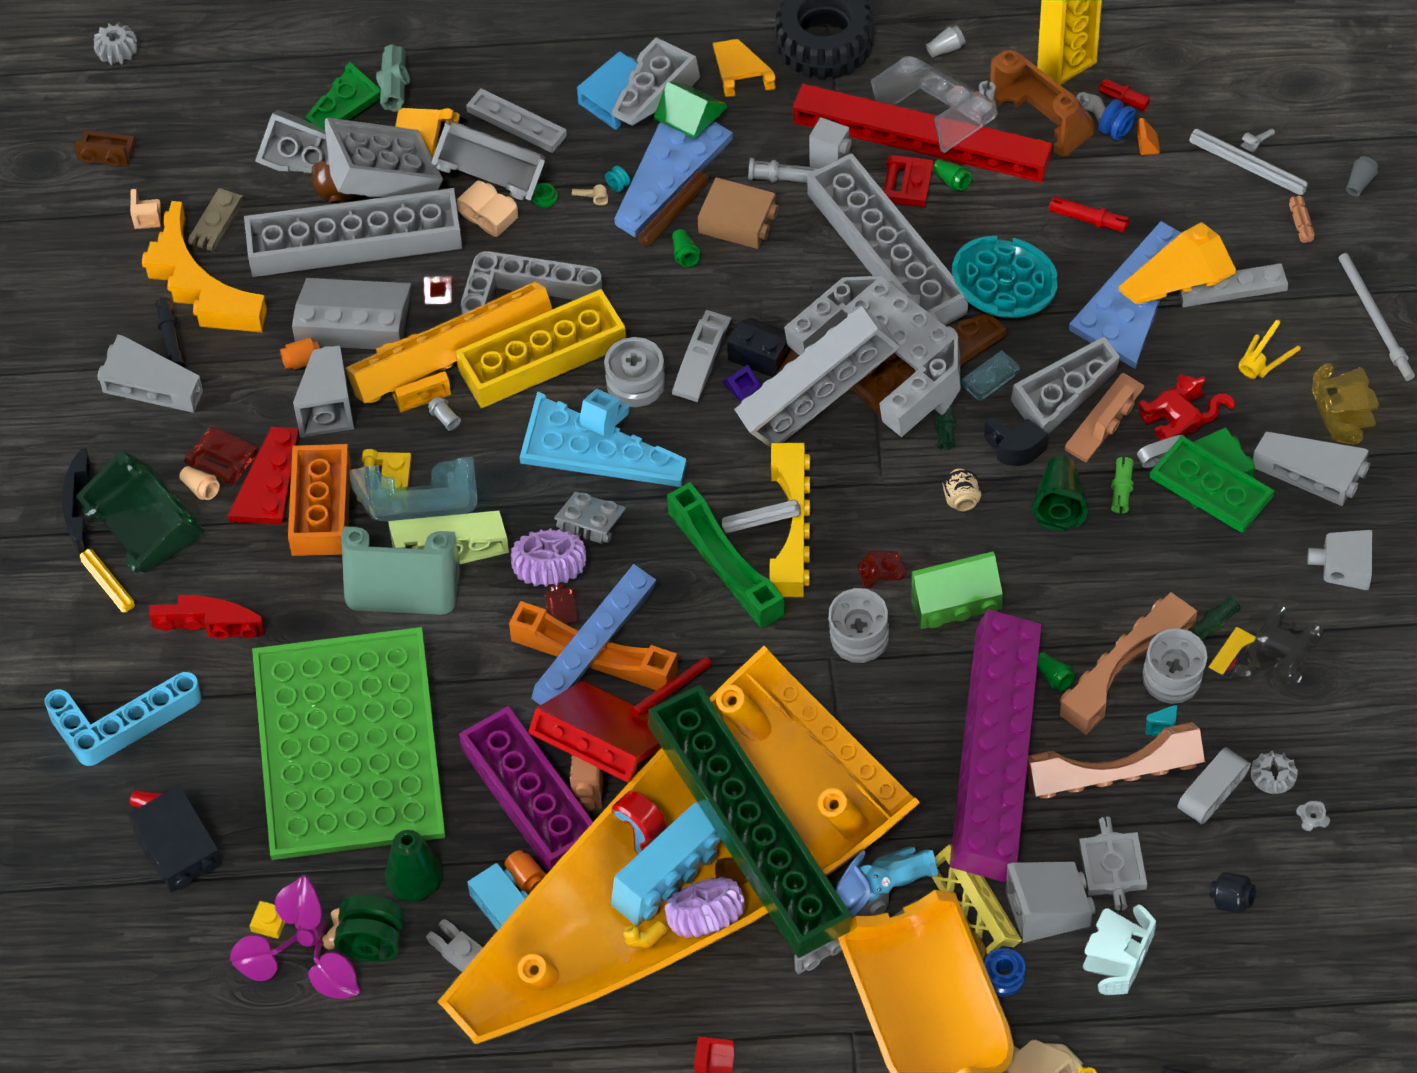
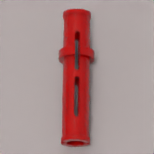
M1053 196L1050 202L1049 212L1095 224L1096 228L1099 229L1105 227L1125 233L1129 225V217L1108 212L1107 208L1101 207V209H1097L1057 196Z

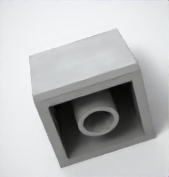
M340 345L326 346L312 351L293 401L300 438L354 429Z
M1075 862L1007 864L1005 893L1022 943L1091 926L1092 914H1095V905L1092 897L1086 896L1084 890L1087 887L1085 876L1082 871L1078 872Z

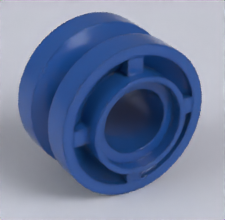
M1118 99L1113 100L1101 116L1098 126L1099 131L1106 135L1110 133L1111 138L1116 141L1122 140L1134 124L1136 109L1131 106L1124 107V102Z
M1008 948L996 949L987 955L984 965L996 995L1007 997L1020 991L1025 981L1026 968L1022 956ZM1007 970L1010 974L1002 975L998 971Z

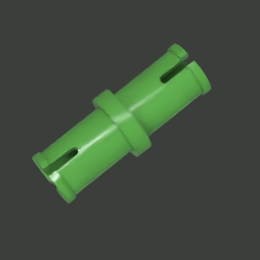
M1122 457L1116 460L1115 479L1112 480L1111 488L1114 490L1111 510L1119 514L1120 506L1122 507V514L1129 511V496L1134 484L1131 480L1134 461L1128 457H1125V464H1122Z

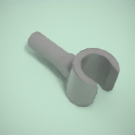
M1270 129L1257 136L1247 132L1242 138L1244 143L1241 144V147L1250 152H1255L1260 142L1274 135L1275 131Z

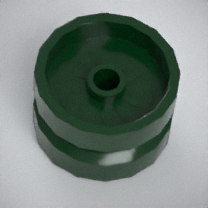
M356 895L344 899L339 908V925L336 928L334 937L335 948L349 958L364 962H384L395 958L399 953L401 941L399 933L403 928L405 916L403 909L397 903L379 896Z

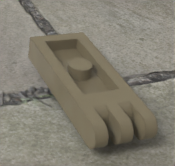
M218 188L189 236L188 244L195 246L197 243V247L204 249L207 245V251L213 252L243 204L242 195Z

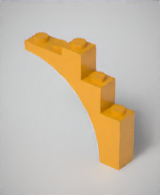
M171 201L169 211H166L164 214V231L159 233L158 242L150 241L148 251L143 253L142 266L146 268L148 278L168 280V291L172 292L175 303L194 304L193 314L197 316L200 327L262 332L267 314L264 295L244 292L227 286L211 277L195 262L184 243L183 233L186 218L182 202Z

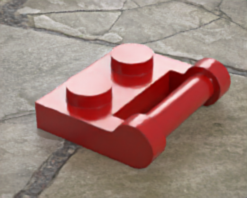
M897 155L889 156L886 162L888 169L883 192L892 203L925 207L934 160ZM900 169H905L901 191H894L897 172Z

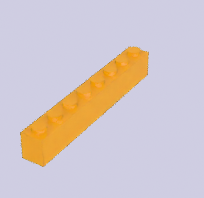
M537 282L530 283L346 367L345 370L355 397L363 403L376 402L381 399L382 395L388 392H395V388L404 386L412 381L427 378L430 373L436 370L450 368L457 361L456 350L553 310L546 288Z

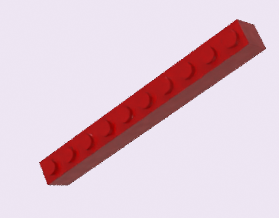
M802 84L793 105L794 124L814 128L821 117L849 127V137L1039 183H1043L1051 161L1052 143L1040 139H1032L1015 133L995 130L990 127H982L964 121L944 118L939 115L919 112L914 109L894 106L893 104H885L868 98H860L843 92L823 89L818 86Z

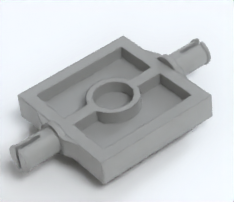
M1104 817L1099 819L1101 834L1095 837L1079 839L1088 896L1100 894L1113 895L1115 909L1120 910L1121 905L1122 910L1128 907L1125 898L1126 892L1147 889V879L1138 832L1126 834L1113 832L1111 818L1106 817L1105 822Z

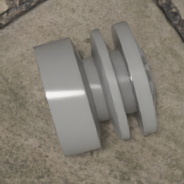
M853 588L843 591L834 598L829 607L828 616L830 641L834 651L841 658L850 662L865 663L876 659L884 652L889 643L888 609L884 600L877 593L864 588Z
M1180 628L1166 629L1155 635L1149 643L1142 672L1143 684L1150 695L1159 701L1173 704L1183 703L1197 693L1208 658L1206 647L1201 639L1192 632Z

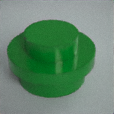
M549 183L538 184L532 195V202L541 208L553 206L558 199L556 189Z

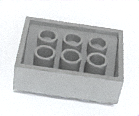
M334 118L325 119L330 175L338 192L384 198L439 189L443 178L439 170L435 168L436 165L431 164L433 158L419 130Z
M306 278L294 311L292 322L294 339L299 341L310 337L312 342L317 340L321 347L340 345V348L376 349L387 343L404 339L412 285L411 283Z

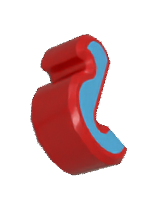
M628 791L612 806L611 813L623 822L630 823L633 827L634 851L637 855L666 829L667 821L660 808L651 799L638 791Z

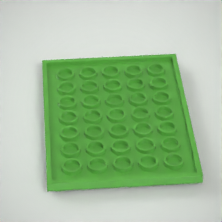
M422 627L252 648L271 860L392 845L394 837L403 830L416 831L424 841L446 838Z

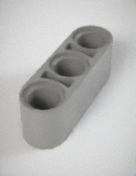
M1223 748L1186 790L1177 808L1200 824H1204L1243 780L1251 763L1229 748Z

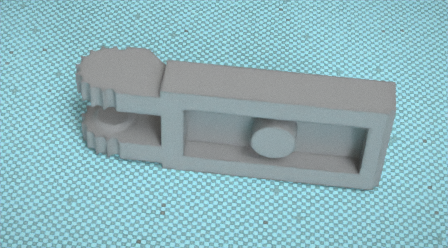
M443 919L439 923V927L453 940L447 945L434 932H430L426 938L432 946L442 953V957L463 972L483 947L464 932H459L452 923Z

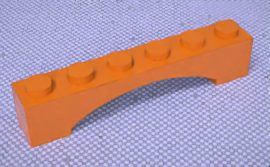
M520 601L509 622L512 642L557 657L578 633V630L552 617L547 613L546 609ZM608 642L589 668L658 690L676 677L678 673L677 653L650 645L649 648H637Z

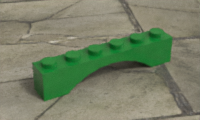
M689 482L668 494V514L758 627L763 629L784 616V597L767 577L755 571L736 551L718 525L705 499L692 483Z

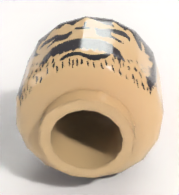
M955 469L943 481L946 501L950 507L958 511H968L979 502L981 490L977 476L972 471Z

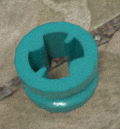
M614 166L612 172L608 171L605 174L606 182L616 192H621L623 186L626 187L630 184L628 174L619 166Z

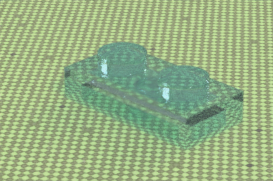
M1001 350L962 378V386L978 401H982L1019 374L1020 365Z

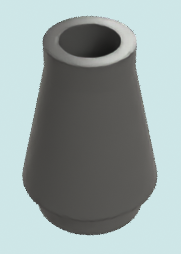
M1361 156L1358 160L1354 161L1349 182L1346 186V191L1350 195L1360 196L1365 187L1378 174L1377 162L1366 156Z

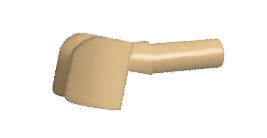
M596 185L593 190L572 189V195L593 197V202L597 205H606L608 203V194L603 185Z

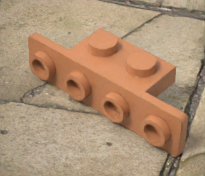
M1122 373L1069 439L1064 449L1080 460L1088 462L1107 436L1114 434L1124 415L1127 416L1131 412L1136 399L1144 390V385Z

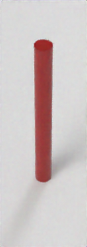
M708 657L702 658L630 709L632 717H640L711 666L710 659Z

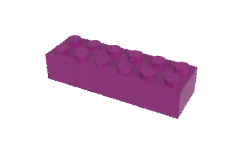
M507 706L459 733L462 752L549 872L589 828L593 821L513 711Z

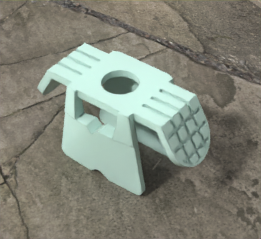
M1138 904L1133 908L1134 915L1142 928L1106 908L1102 911L1096 924L1098 932L1092 934L1085 948L1087 958L1083 964V969L1111 976V978L1104 979L1098 984V990L1102 994H1127L1147 954L1149 945L1154 937L1156 920L1142 905ZM1131 936L1143 937L1141 944L1133 940Z

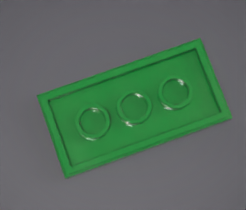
M1182 435L1150 472L1151 479L1242 534L1272 499L1275 491Z

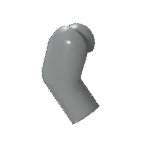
M1080 92L1076 98L1087 111L1094 113L1097 121L1100 122L1101 116L1106 109L1102 99L1093 94Z

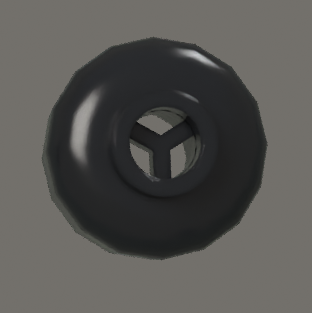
M1225 872L1218 877L1217 881H1212L1209 894L1210 898H1214V904L1217 909L1243 913L1248 907L1251 908L1253 906L1256 887L1246 875Z

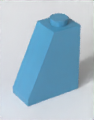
M619 51L577 87L578 103L615 130L618 129L622 120L612 116L611 112L622 90L626 89L631 71L635 70L637 62L632 57H627Z

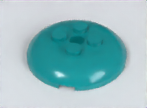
M997 236L974 239L959 249L952 265V276L959 291L965 296V300L975 308L997 317L1019 318L1035 314L1044 309L1053 300L1058 287V274L1052 261L1035 246L1013 238L1012 241L998 240Z

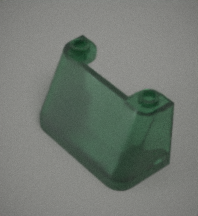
M121 449L76 496L82 503L81 510L91 519L94 517L101 519L126 548L127 553L125 556L127 560L125 563L136 573L139 571L146 573L197 541L205 532L202 526L148 464Z

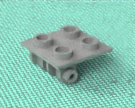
M574 492L555 516V520H557L556 527L562 529L563 532L572 531L573 535L576 534L579 537L584 530V539L587 540L590 536L591 541L599 544L609 543L612 533L609 531L624 513L626 507L617 505L613 501H604L591 497L587 493Z

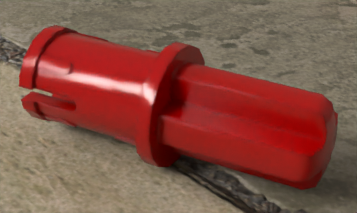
M1104 79L1099 87L1100 93L1113 99H1118L1142 112L1146 111L1151 100L1150 96L1132 90L1129 85L1125 87L1108 79Z

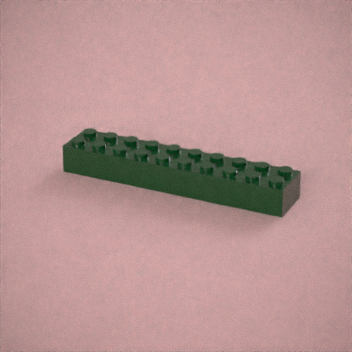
M699 684L649 709L648 727L797 958L849 933L852 915L701 685Z

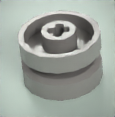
M625 338L613 344L606 352L604 360L605 378L610 395L619 398L620 401L630 405V407H641L656 401L663 393L665 386L664 359L662 351L655 343L646 338Z

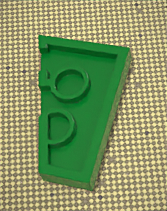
M349 62L345 67L343 75L340 78L337 77L332 83V88L327 95H322L306 115V121L325 129L324 121L326 118L350 120L381 99V89Z

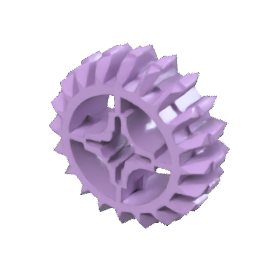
M550 528L547 531L540 529L536 533L529 532V536H521L520 541L514 542V547L511 549V565L514 574H517L518 579L524 580L526 584L533 582L534 586L544 584L547 587L548 584H555L557 586L559 582L568 583L569 578H577V574L582 573L583 567L586 566L585 546L579 536L573 535L572 531L563 532L562 529L555 531Z
M711 877L709 880L703 881L701 879L698 883H691L688 887H682L680 892L674 893L673 897L667 900V905L664 907L668 925L673 933L690 938L692 936L699 937L704 934L709 935L714 931L719 932V929L728 927L729 923L736 922L738 917L743 914L745 900L737 882L730 878L719 877L715 879Z

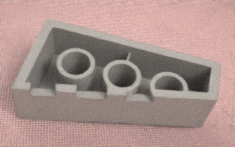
M1104 336L1015 383L1011 401L1025 420L1027 418L1049 434L1116 373L1120 356Z

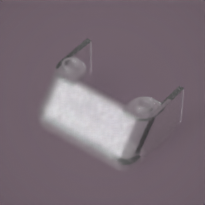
M907 56L902 58L871 80L875 101L896 105L921 88L951 106L934 118L940 148L944 153L992 121L998 114L996 102L944 70L915 57Z

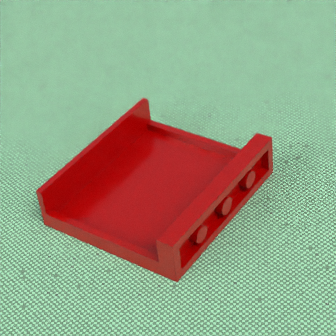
M583 680L536 707L528 732L626 782H630L634 778L638 763L662 748L648 727V712H645L638 718H634L630 714V709L634 705Z

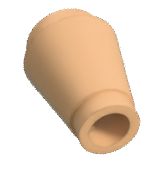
M190 466L183 468L180 472V480L199 499L211 500L217 495L220 485L214 475L191 468Z

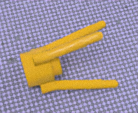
M1280 320L1274 322L1256 349L1255 347L1260 336L1256 334L1251 341L1244 357L1239 362V369L1246 377L1255 379L1259 375L1261 378H1264L1269 371L1301 350L1300 346H1296L1266 366L1265 362L1267 359L1261 351L1276 331Z

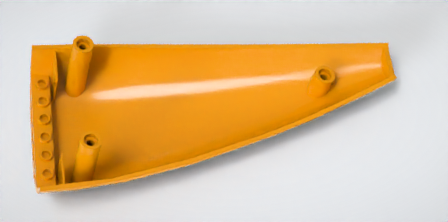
M765 646L755 653L709 698L826 876L879 839L920 803L785 669ZM662 748L555 864L439 999L438 1003L476 1045L607 995L673 964L768 913L750 883L746 882L738 885L745 900L743 914L738 917L736 922L729 923L728 927L719 929V932L714 931L709 935L704 934L699 937L692 936L690 938L678 936L677 933H673L668 925L664 908L667 902L664 901L658 906L656 914L649 921L643 920L637 928L639 932H646L657 921H660L666 926L667 933L650 948H631L624 942V930L629 926H636L611 905L614 878L617 873L637 856V853L634 851L633 827L630 823L623 822L611 813L612 806L628 791H638L651 799L660 808L666 818V828H668L690 806L697 803ZM721 839L717 845L718 854L709 865L704 864L701 866L696 877L688 884L684 882L678 888V892L681 891L682 887H688L691 883H698L701 879L703 881L709 880L711 877L716 879V861L720 858L732 857Z

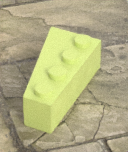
M500 511L388 521L393 548L424 549L426 539L430 534L437 531L455 532L460 564L509 553L507 536Z

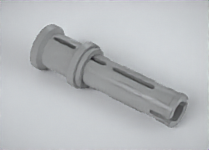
M750 158L748 181L760 179L769 180L770 183L777 182V180L807 183V175L821 168L779 164L776 160L771 162L755 161L754 158Z

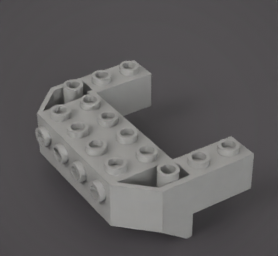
M882 276L843 277L784 327L787 346L798 355H801L808 346L815 344L825 336L830 328L837 326L847 318L851 311L858 309L861 305L885 324L899 344L900 348L894 353L916 371L879 403L882 422L902 437L933 409L943 415L960 391L959 336L952 327H946L933 312H927L920 307L915 298L912 296L908 297L902 293L894 282H888Z

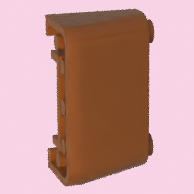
M1007 50L991 60L990 81L996 86L994 92L996 106L1000 107L1002 102L1010 101L1013 102L1014 106L1018 107L1027 101L1059 126L1054 130V137L1058 139L1054 144V151L1062 158L1094 134V119L1078 99L1020 53Z

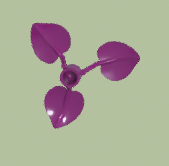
M307 875L301 876L293 883L284 887L275 899V908L279 917L288 924H295L296 929H298L293 937L271 950L270 942L265 936L259 934L247 935L240 939L231 950L230 961L236 969L252 980L265 981L272 978L278 969V962L274 955L280 953L295 941H298L303 946H315L313 959L316 965L308 973L313 987L321 994L336 999L350 998L361 992L355 969L347 957L338 952H327L320 959V950L324 944L321 938L327 932V923L322 918V907L318 894Z

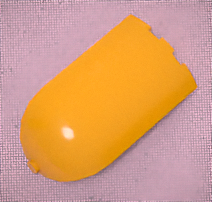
M934 890L919 901L903 907L905 913L895 917H889L888 913L875 916H854L851 920L850 932L839 937L838 940L890 1073H1003L1012 1063L1014 1044L1010 1028L956 893Z

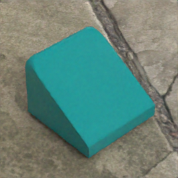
M1177 705L1147 715L1145 734L1158 736L1164 728L1175 726Z

